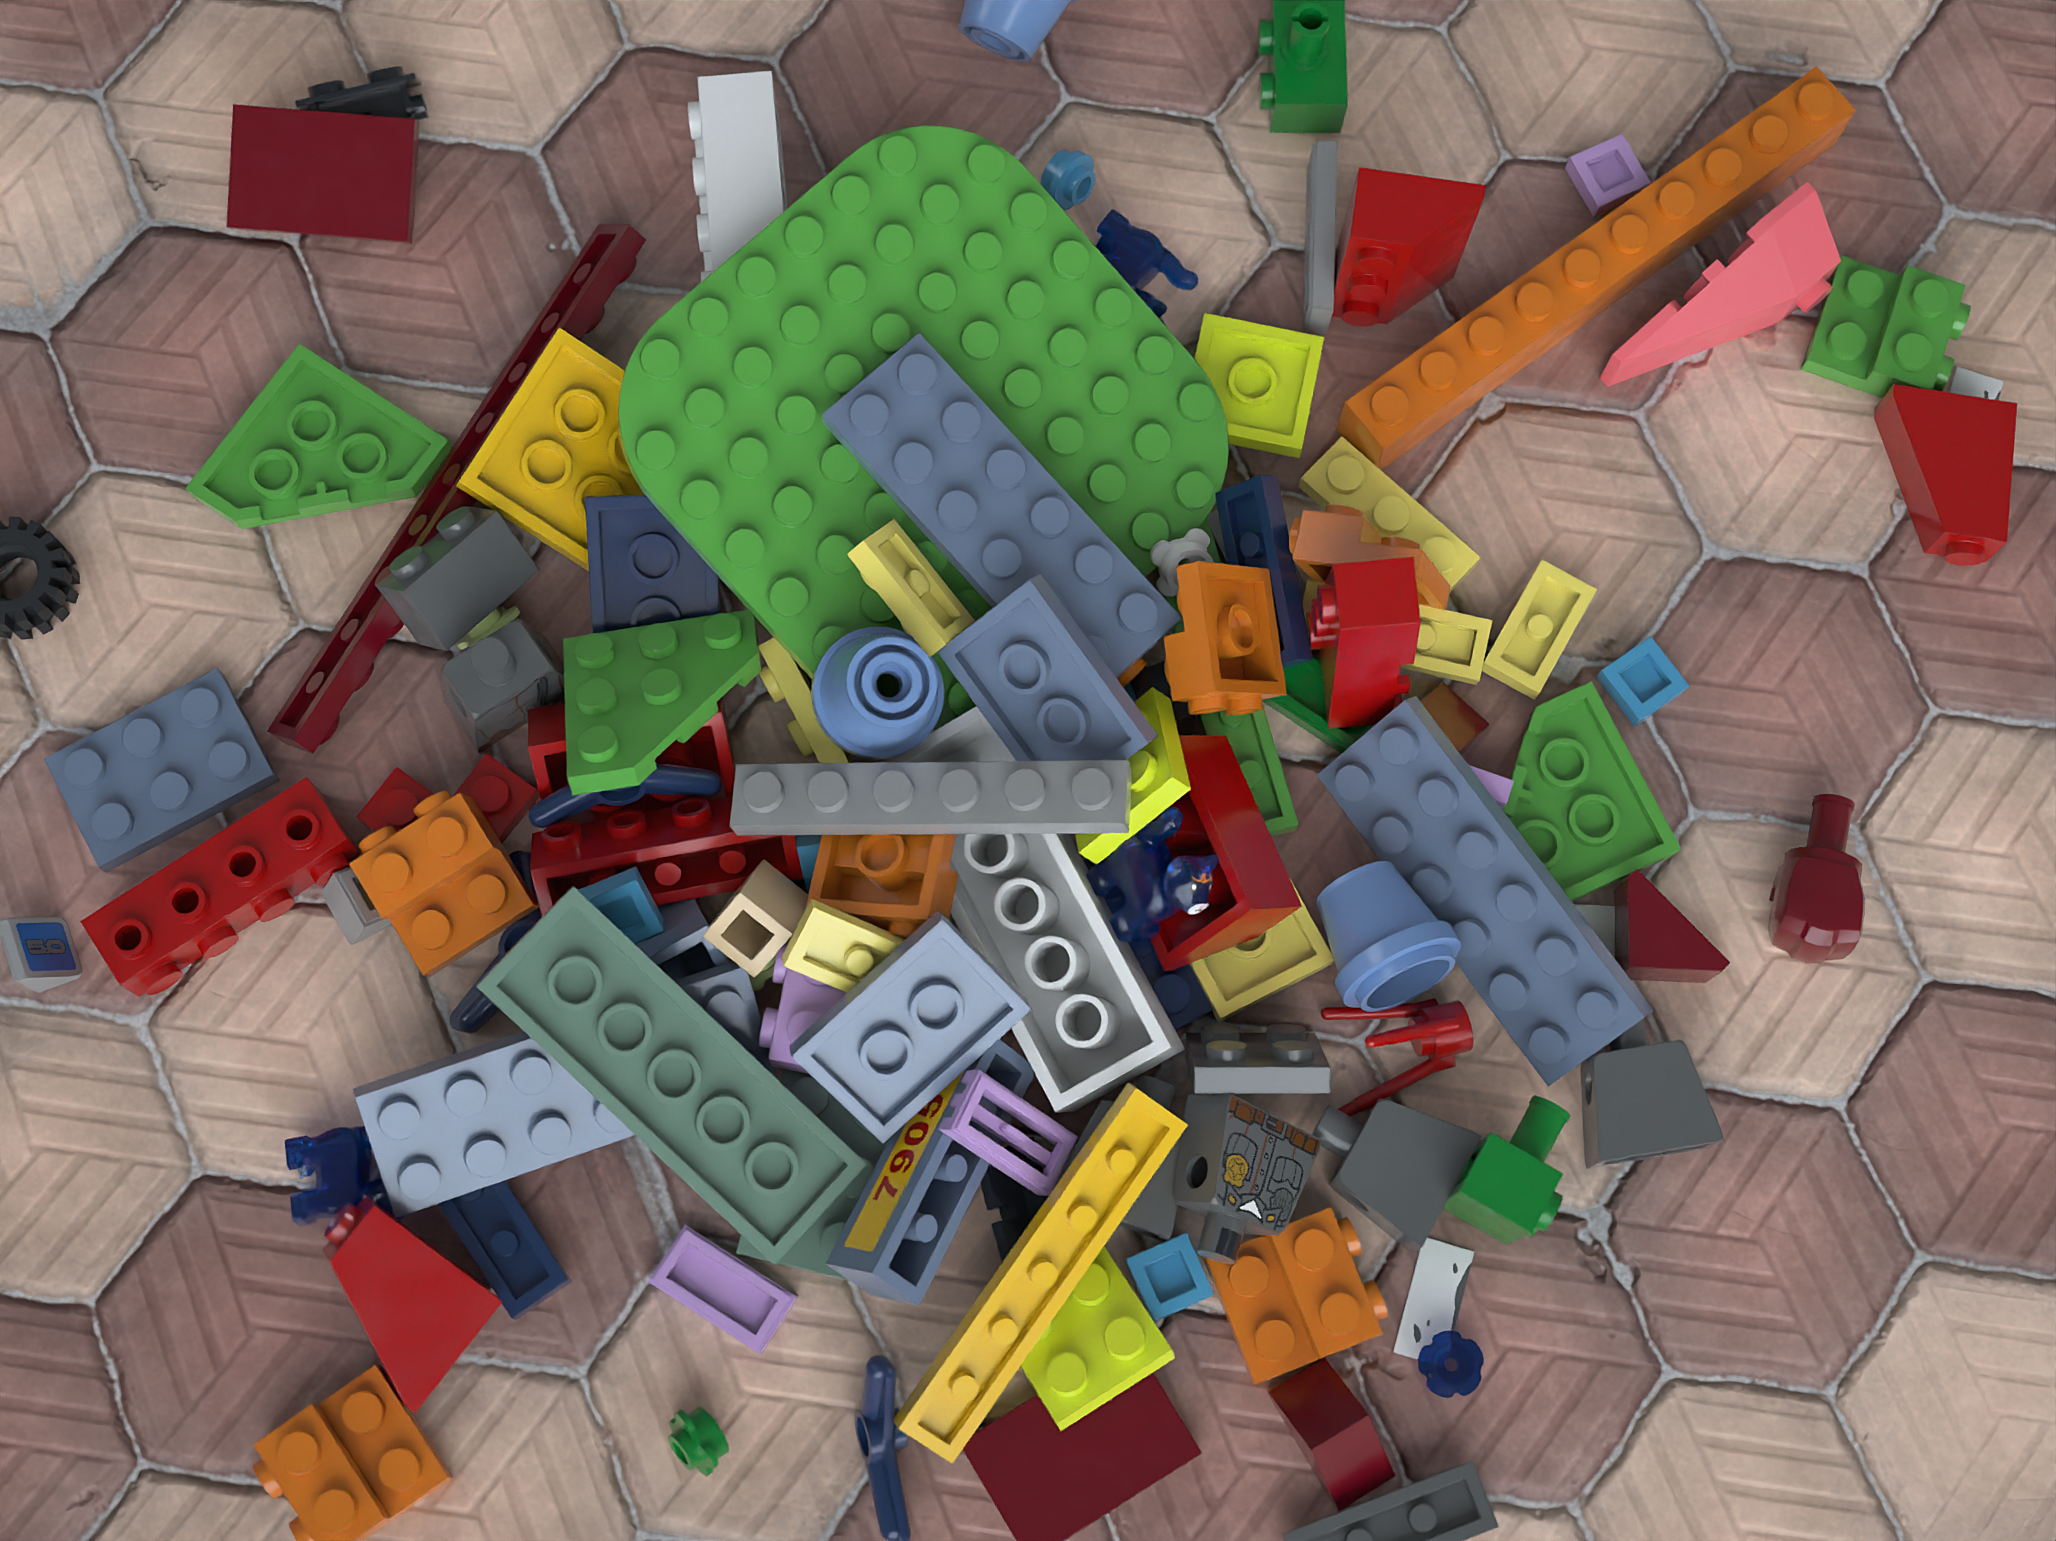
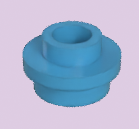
M1061 150L1046 165L1042 174L1041 185L1063 210L1070 209L1075 204H1081L1090 195L1095 184L1093 159L1082 151L1071 153L1068 150Z

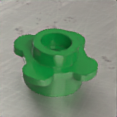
M697 1407L688 1414L680 1409L674 1413V1418L669 1421V1426L673 1433L668 1436V1442L678 1460L688 1470L697 1467L706 1477L712 1474L713 1469L719 1465L718 1459L729 1452L727 1440L712 1416L702 1407Z

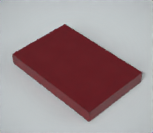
M233 104L227 228L413 244L420 122L409 118Z
M1154 1373L1146 1376L1062 1431H1060L1037 1394L974 1433L962 1449L1016 1541H1065L1202 1454Z

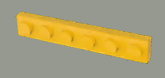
M1127 1083L894 1417L893 1421L898 1429L953 1464L1188 1125L1130 1083Z

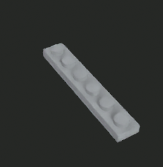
M1129 760L736 764L730 827L736 835L1129 833L1132 769Z

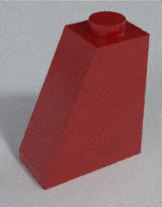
M1894 384L1875 407L1874 420L1924 553L1945 556V560L1954 565L1974 566L1987 562L2007 543L2017 403Z
M365 1196L357 1207L348 1203L333 1218L324 1232V1237L329 1242L323 1248V1252L399 1397L406 1407L416 1413L503 1301L491 1288L368 1196Z

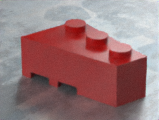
M1414 557L1336 563L1332 565L1325 583L1318 585L1317 598L1312 599L1311 611L1306 612V625L1311 650L1320 649L1328 729L1375 725L1403 702L1402 694L1409 693V675H1400L1399 672L1401 665L1414 664L1421 625Z

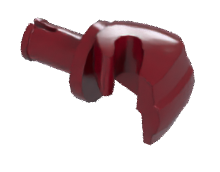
M1819 794L1814 796L1807 845L1790 849L1785 853L1784 863L1778 868L1769 901H1773L1768 925L1772 945L1788 953L1791 958L1804 963L1821 964L1826 960L1844 959L1855 949L1863 930L1865 916V895L1861 883L1863 864L1857 858L1845 853L1851 815L1854 811L1855 803L1847 797L1835 794Z

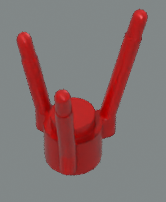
M1436 998L1417 1003L1400 1004L1375 1012H1367L1362 1010L1361 1007L1354 1008L1349 1006L1326 1007L1321 1010V1017L1324 1020L1411 1018L1408 1020V1026L1368 1035L1365 1038V1044L1369 1048L1411 1041L1417 1056L1428 1055L1429 1057L1426 1061L1338 1108L1339 1111L1350 1117L1371 1107L1379 1098L1386 1099L1434 1072L1456 1067L1455 1055L1473 1049L1474 1040L1471 1022L1464 1005L1458 1000L1439 1005Z

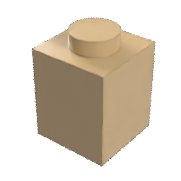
M763 859L726 902L703 937L755 978L795 932L805 912L808 894Z

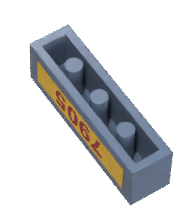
M1000 1039L890 1137L840 1234L826 1265L871 1296L920 1305L990 1164L938 1130L943 1118H951L955 1110L950 1106L955 1094H963L967 1086L961 1081L967 1070H980L1020 1098H1023L1035 1074L1030 1063ZM981 1097L978 1103L980 1106L1007 1124H1010L1013 1116L985 1097ZM970 1120L968 1125L998 1145L1000 1144L1001 1139Z

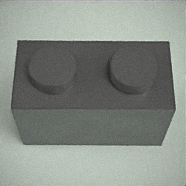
M465 506L450 512L438 523L436 527L438 533L422 547L416 546L400 554L389 567L391 573L376 585L420 645L448 651L539 571L496 510Z

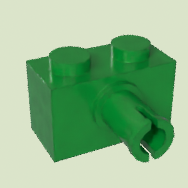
M1272 0L1269 19H1259L1257 30L1258 56H1268V73H1260L1258 105L1259 110H1269L1270 133H1341L1348 106L1345 0Z
M1535 1095L1530 1099V1105L1510 1142L1493 1133H1489L1478 1142L1443 1208L1506 1245L1526 1236L1531 1238L1538 1229L1544 1232L1554 1219L1564 1197L1555 1191L1564 1173L1549 1166L1545 1161L1564 1124L1568 1122L1571 1115L1559 1105Z

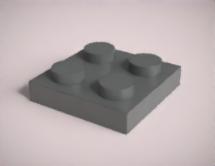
M1213 1023L1203 1025L1201 1033H1186L1185 1059L1194 1093L1330 1094V1065L1316 1034L1306 1033L1304 1026L1278 1023L1267 1026L1266 1033H1240L1239 1026Z

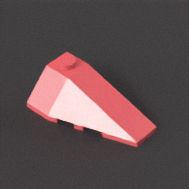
M1807 181L1746 232L1748 239L1730 256L1727 261L1730 265L1725 267L1717 259L1701 273L1702 276L1690 287L1683 297L1687 302L1686 305L1682 307L1677 300L1671 301L1613 353L1600 376L1607 387L1777 324L1798 307L1804 313H1807L1818 305L1833 289L1827 280L1841 262L1814 187Z

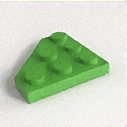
M298 344L185 489L194 499L242 530L417 497L452 449V445L444 436L309 349Z
M749 609L563 638L567 779L572 795L640 785L657 769L655 758L675 740L684 744L719 711L717 701L736 683L745 687L761 672L757 624L755 616Z
M1592 681L1534 708L1509 778L1514 780L1507 804L1502 810L1573 903L1629 877L1636 869L1639 871L1644 870L1676 855L1681 850V847Z

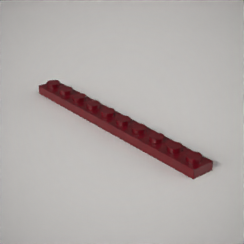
M630 224L597 225L268 728L267 732L286 745L314 754L317 747L329 740L334 734L340 721L339 713L352 693L362 688L371 677L374 670L373 661L387 639L394 637L404 626L402 620L376 585L391 573L389 567L400 554L416 546L422 547L438 533L436 529L438 523L446 515L460 507H474L478 500L456 487L457 483L558 328L560 327L581 341L585 334L590 333L601 322L605 314V303L616 286L623 283L632 274L637 264L635 257L646 242V239Z

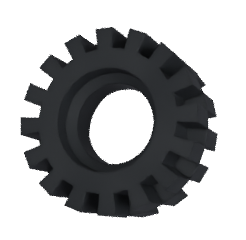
M9 516V526H5L0 521V569L13 559L27 558L35 562L38 576L32 588L24 595L16 599L0 598V637L11 639L12 632H14L21 640L32 639V628L36 627L43 635L53 630L48 622V619L53 615L62 622L68 617L70 613L62 605L65 601L76 604L79 594L71 587V584H80V573L72 566L77 564L72 554L50 531H47L41 524L30 520L29 524H27L21 517Z

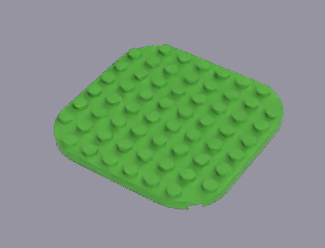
M930 125L907 127L881 135L861 146L663 314L648 329L637 344L623 376L618 404V431L624 457L634 479L653 505L812 680L823 655L843 636L867 627H888L905 632L900 620L880 595L866 584L860 574V570L847 555L863 540L893 519L897 521L973 617L974 622L992 609L986 600L821 422L822 414L918 333L926 339L1144 577L1148 576L1157 567L1150 559L1152 547L1161 540L1171 542L1172 540L1183 538L1189 530L1198 528L1211 512L1216 502L1215 493L1221 491L1224 483L1229 453L1226 418L1216 390L1204 370L1043 186L1014 156L994 142L975 133L958 128ZM938 652L932 656L942 675L944 702L940 717L932 732L976 707L973 700ZM885 673L878 676L876 681L878 692L884 697H895L899 691L898 680L891 674Z

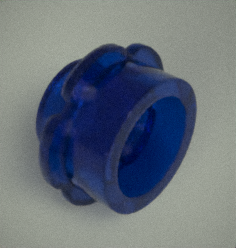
M1456 1331L1437 1333L1432 1337V1343L1423 1346L1420 1350L1418 1369L1422 1375L1426 1376V1386L1435 1395L1443 1398H1451L1456 1393L1466 1396L1476 1390L1481 1382L1482 1375L1480 1372L1484 1364L1482 1351L1475 1341L1462 1338L1460 1333ZM1448 1358H1452L1457 1362V1368L1454 1371H1448L1445 1367V1361Z

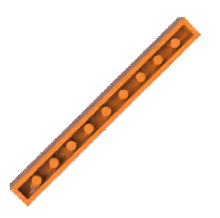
M1816 66L1345 401L1336 431L1380 470L1384 469L1835 145L1856 109Z

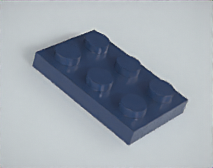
M645 494L585 497L592 633L721 613L719 576Z

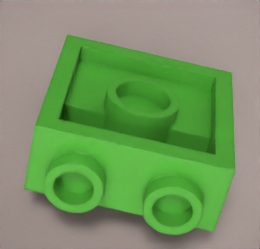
M1841 255V262L1832 273L1829 281L1833 289L1823 299L1800 370L1883 398L1894 384L1942 391L1954 365V358L1944 355L1949 338L1957 340L1960 337L1971 311L1970 305L1961 302L1966 285L1909 265L1898 275Z

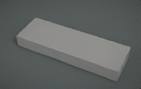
M1316 140V144L1312 146L1307 167L1303 329H1305V333L1327 334L1334 310L1338 141Z

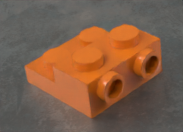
M1327 505L1325 512L1303 510L1302 517L1294 519L1289 536V549L1293 555L1292 559L1313 581L1325 583L1332 565L1336 563L1414 557L1419 605L1446 610L1451 586L1424 551L1419 549L1420 545L1418 543L1400 537L1389 536L1381 538L1379 532L1363 517V513L1360 510L1344 505Z
M1202 561L1176 566L1179 585L1177 605L1183 616L1185 631L1163 636L1166 652L1164 671L1171 688L1172 701L1188 702L1189 714L1192 715L1225 710V715L1234 716L1264 710L1262 700L1287 695L1269 569Z
M441 791L426 798L413 810L418 818L416 821L399 832H396L393 826H387L370 834L358 845L363 855L349 863L381 918L392 923L423 976L428 977L433 976L539 907V904L475 799L460 792L451 797L448 791Z
M956 834L822 835L806 908L810 900L814 899L905 939L911 936L938 910L949 920L958 880V874L950 867Z
M1331 1207L1289 1223L1286 1229L1278 1236L1262 1235L1242 1243L1235 1264L1221 1263L1208 1258L1204 1259L1253 1386L1383 1334L1378 1321L1388 1317L1384 1299L1373 1279L1362 1283L1352 1259L1362 1254L1356 1231L1347 1216L1336 1220Z
M376 1364L321 1403L310 1404L253 1444L262 1458L253 1464V1470L259 1482L274 1499L284 1493L298 1515L289 1522L290 1530L296 1541H365L453 1478L409 1408L402 1402L382 1366Z

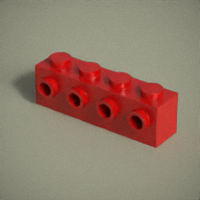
M305 777L80 922L120 986L139 997L145 993L154 995L178 982L183 975L181 970L200 957L212 958L230 949L239 940L237 933L258 920L261 922L271 921L287 912L295 903L293 897L313 884L317 886L326 885L334 872L350 867L349 861L360 855L361 852L322 792L308 777Z
M733 796L709 801L704 798H688L676 803L671 808L649 812L636 809L623 810L605 820L583 824L563 821L552 824L543 831L532 833L530 871L542 917L572 886L580 890L634 867L640 873L656 905L737 891L763 859L790 881L802 879L803 874L795 835H736L730 827Z

